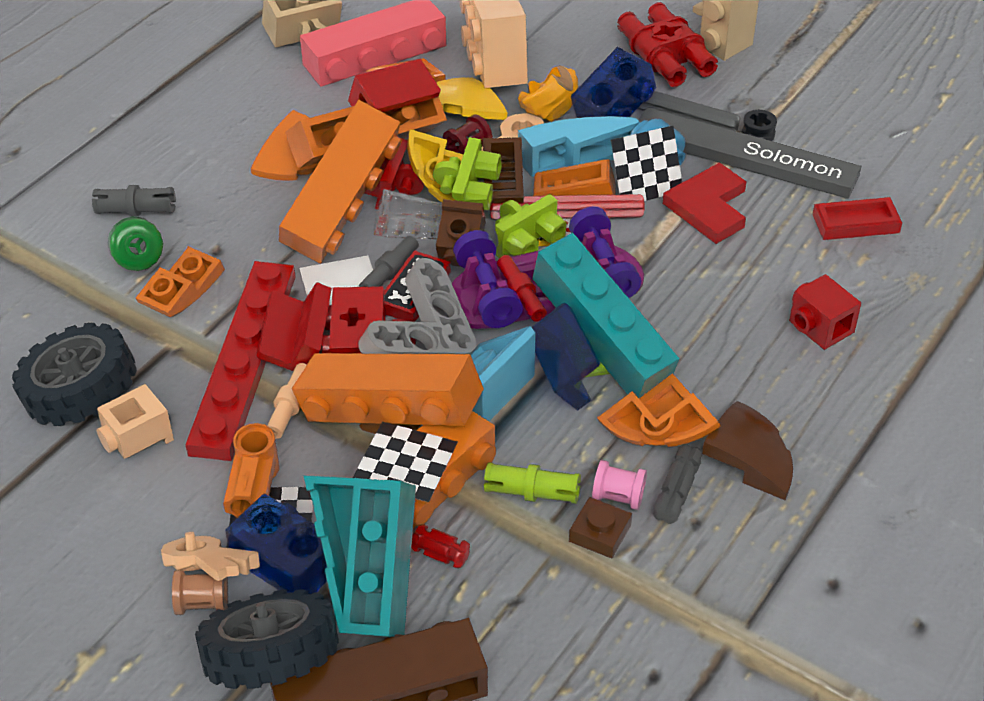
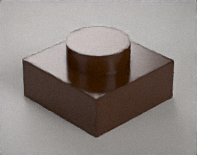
M589 497L569 530V542L612 559L631 526L632 513Z

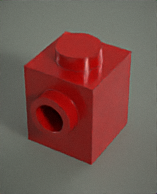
M824 274L810 283L806 282L795 290L792 297L793 303L789 321L798 331L807 335L823 350L855 333L862 302L828 275Z

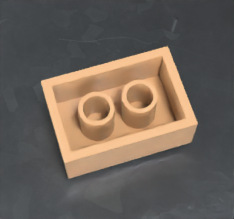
M459 0L461 13L465 14L466 25L461 26L463 47H467L468 60L472 61L474 75H480L484 88L528 84L526 14L519 0Z

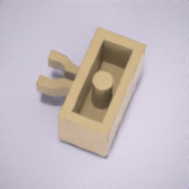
M263 0L262 25L275 48L300 42V35L340 23L342 1Z
M703 0L694 5L693 12L702 16L700 35L704 38L706 49L725 61L753 45L759 0Z

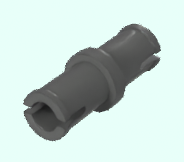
M129 185L127 189H94L92 193L93 197H98V199H92L93 211L96 214L128 212L130 216H139L141 212H174L176 207L175 204L170 203L176 202L173 187L140 189L139 185Z

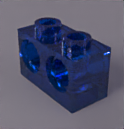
M617 46L570 96L576 117H631L643 102L648 101L657 88L652 64Z
M264 493L225 529L228 548L257 551L259 553L260 567L251 569L250 572L277 590H287V593H293L295 590H308V594L311 595L314 592H318L327 582L325 573L327 564L321 538H317L315 525L302 517L289 503H280Z

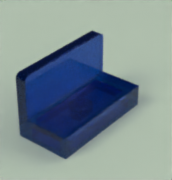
M562 303L532 326V329L535 331V354L554 393L578 411L592 401L581 380L598 368L600 361L572 308L567 303Z

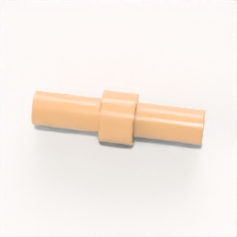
M299 363L296 365L288 384L280 388L274 400L275 410L267 426L274 432L275 439L282 437L291 416L298 414L301 408L291 388L307 364Z

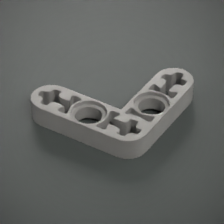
M427 258L418 259L405 279L406 286L421 322L373 321L369 324L358 343L362 354L471 355L477 345L475 336L447 272L439 263ZM432 306L442 309L447 313L448 317L439 314ZM410 338L419 340L425 345L427 350H422L415 346Z

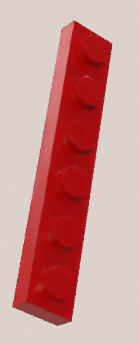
M254 261L185 444L189 457L232 461L235 454L233 437L245 425L266 364L265 360L259 359L256 356L268 298L272 291L290 295L296 278L294 265Z

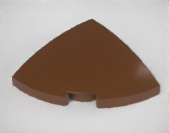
M739 401L735 402L718 420L721 427L709 433L705 439L702 454L743 470L744 484L786 500L793 478L791 452L786 448L779 435L780 431L772 422L748 405Z

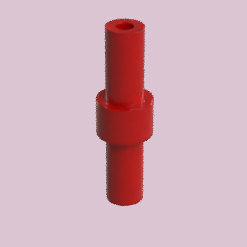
M504 255L500 257L497 261V267L507 280L508 288L518 294L523 307L533 321L537 322L544 319L547 311L535 294L536 286L526 273H521L511 256Z

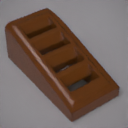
M521 137L484 138L483 151L501 154L502 163L499 179H484V183L492 184L493 190H506L493 191L491 203H505L508 200H514L517 203L524 202ZM515 180V182H492V181Z

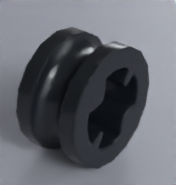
M758 109L745 114L742 133L769 141L774 140L777 118L773 113Z

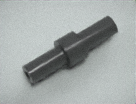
M407 236L393 251H386L375 262V269L359 284V287H379L386 280H392L407 258L419 247L418 241L413 236Z

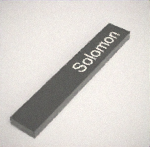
M647 107L638 120L642 122L644 120L649 121L660 118L670 126L673 125L674 129L685 138L684 153L849 199L860 176L861 165Z

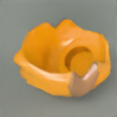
M559 65L551 69L545 81L541 83L530 81L528 83L529 93L521 91L518 96L520 107L525 109L528 114L551 122L563 116L572 107L578 94V78L575 70Z

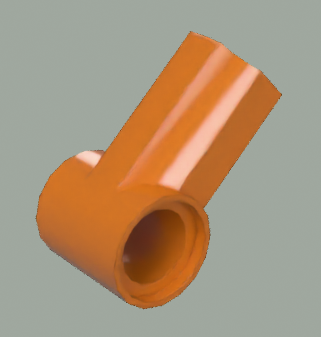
M252 423L241 427L233 437L235 455L223 505L225 512L234 515L238 520L255 521L257 517L265 515L272 480L279 471L275 434L270 427L260 423Z

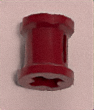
M474 114L468 117L466 123L456 130L451 128L445 131L442 137L447 140L446 150L464 155L468 143L466 137L481 139L482 147L483 139L493 138V135L486 120L480 115Z

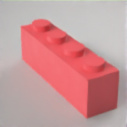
M412 0L300 35L303 66L319 86L322 87L365 73L366 70L373 67L393 64L445 47L446 17L430 0Z

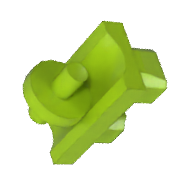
M469 137L462 161L458 157H450L449 161L439 162L434 168L433 178L441 185L440 191L442 193L450 194L452 191V197L456 201L483 203L484 210H489L493 197V185L478 182V179H499L502 169L501 154L482 151L481 139Z
M548 194L531 205L526 203L520 206L514 200H508L500 206L501 218L495 221V231L498 237L496 256L500 258L504 255L516 256L538 251L539 240L537 239L539 237H543L550 244L564 238L567 223L557 214L558 200L551 194Z

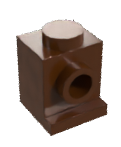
M443 199L442 215L436 241L438 258L451 262L452 266L461 267L453 252L454 245L467 232L474 230L484 231L486 220L483 203Z

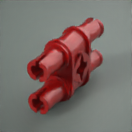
M657 2L649 8L648 20L652 23L649 25H644L630 11L623 13L618 18L617 23L619 25H617V28L629 39V46L633 53L640 55L645 61V66L650 71L658 72L671 87H678L686 80L687 75L685 73H687V70L681 65L682 63L689 62L703 77H708L716 72L718 59L706 49L704 38L691 30L685 18L672 14L664 3Z

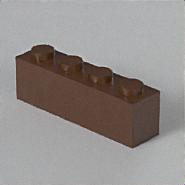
M465 618L454 622L443 621L431 628L406 635L396 634L380 642L355 649L343 648L336 651L334 655L327 656L328 661L320 667L313 666L310 668V673L297 678L294 675L286 678L287 682L273 686L272 682H270L273 701H472L488 696V667L470 619Z

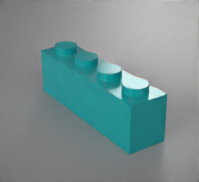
M573 232L538 252L532 280L627 395L633 391L640 398L672 373L674 374L680 358Z

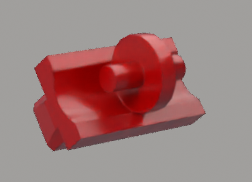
M400 138L402 142L392 160L385 158L380 169L383 170V174L373 191L367 189L364 193L377 197L375 209L383 212L387 211L395 189L402 196L420 193L425 186L419 176L414 173L411 163L405 164L403 162L407 150V140Z

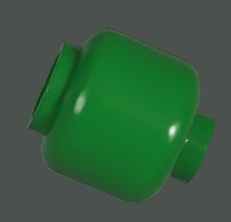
M134 216L124 218L116 223L109 233L108 248L110 254L118 265L127 270L142 271L149 269L157 263L162 255L164 243L161 233L153 223L144 218ZM138 238L136 243L131 242L133 239ZM144 241L145 246L141 250L140 245ZM129 247H135L138 253L132 252Z

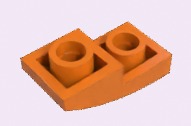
M188 246L169 271L159 267L137 295L136 300L140 304L168 317H172L189 307L203 295L225 270L221 260Z

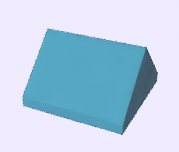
M531 326L482 342L471 354L484 388L472 411L490 421L534 377L535 331Z

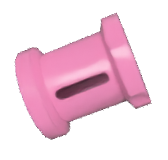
M600 460L594 480L592 498L599 501L604 498L630 504L631 509L639 510L646 485L647 470L628 471L610 467L608 461Z

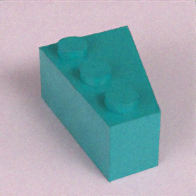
M303 475L306 489L310 491L317 520L314 522L317 538H321L327 564L325 573L339 633L387 637L395 636L396 634L405 635L416 486L395 480Z

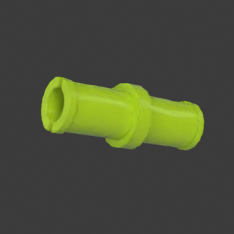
M489 462L484 475V480L488 481V483H484L485 492L524 496L525 501L535 502L537 498L577 504L581 487L578 485L581 482V475L579 473L569 474L541 470L540 465L529 464L528 468Z

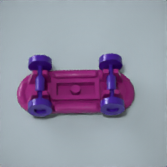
M595 206L586 207L578 211L570 220V233H574L628 298L637 294L644 282L642 266L634 256L614 245L610 233L611 221L602 208ZM474 230L462 235L456 241L453 252L458 264L465 270L454 279L452 286L472 329L502 328L514 322L531 319L523 307L518 294L508 288L507 280L497 267L495 259L496 246L490 234L485 231ZM539 251L511 256L521 273H526L532 280ZM532 280L536 286L535 294L546 309L547 315L560 313Z

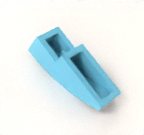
M583 117L558 120L518 130V137L522 139V165L534 177L536 172L557 169L563 166L568 167L605 159L612 161L614 158L611 140L629 136L640 122L633 117Z

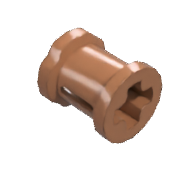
M175 570L172 579L174 614L184 615L186 610L193 609L224 610L228 608V577L217 581L209 574L186 575L183 570Z

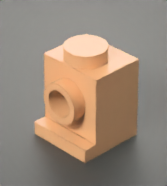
M146 384L97 408L101 427L96 431L103 447L108 453L117 449L122 457L126 459L161 440L166 444L174 440L168 411Z

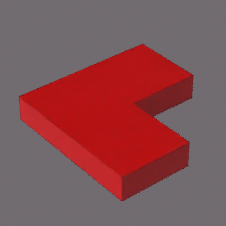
M719 162L664 192L662 204L717 244L745 228L746 217L726 202L744 193L747 181Z

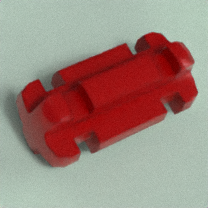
M425 524L417 527L412 536L411 548L413 551L419 552L423 549V555L445 564L453 561V567L455 568L463 567L470 553V544L467 541L462 540L459 544L457 543L458 538L435 528L429 532L427 531L428 526Z

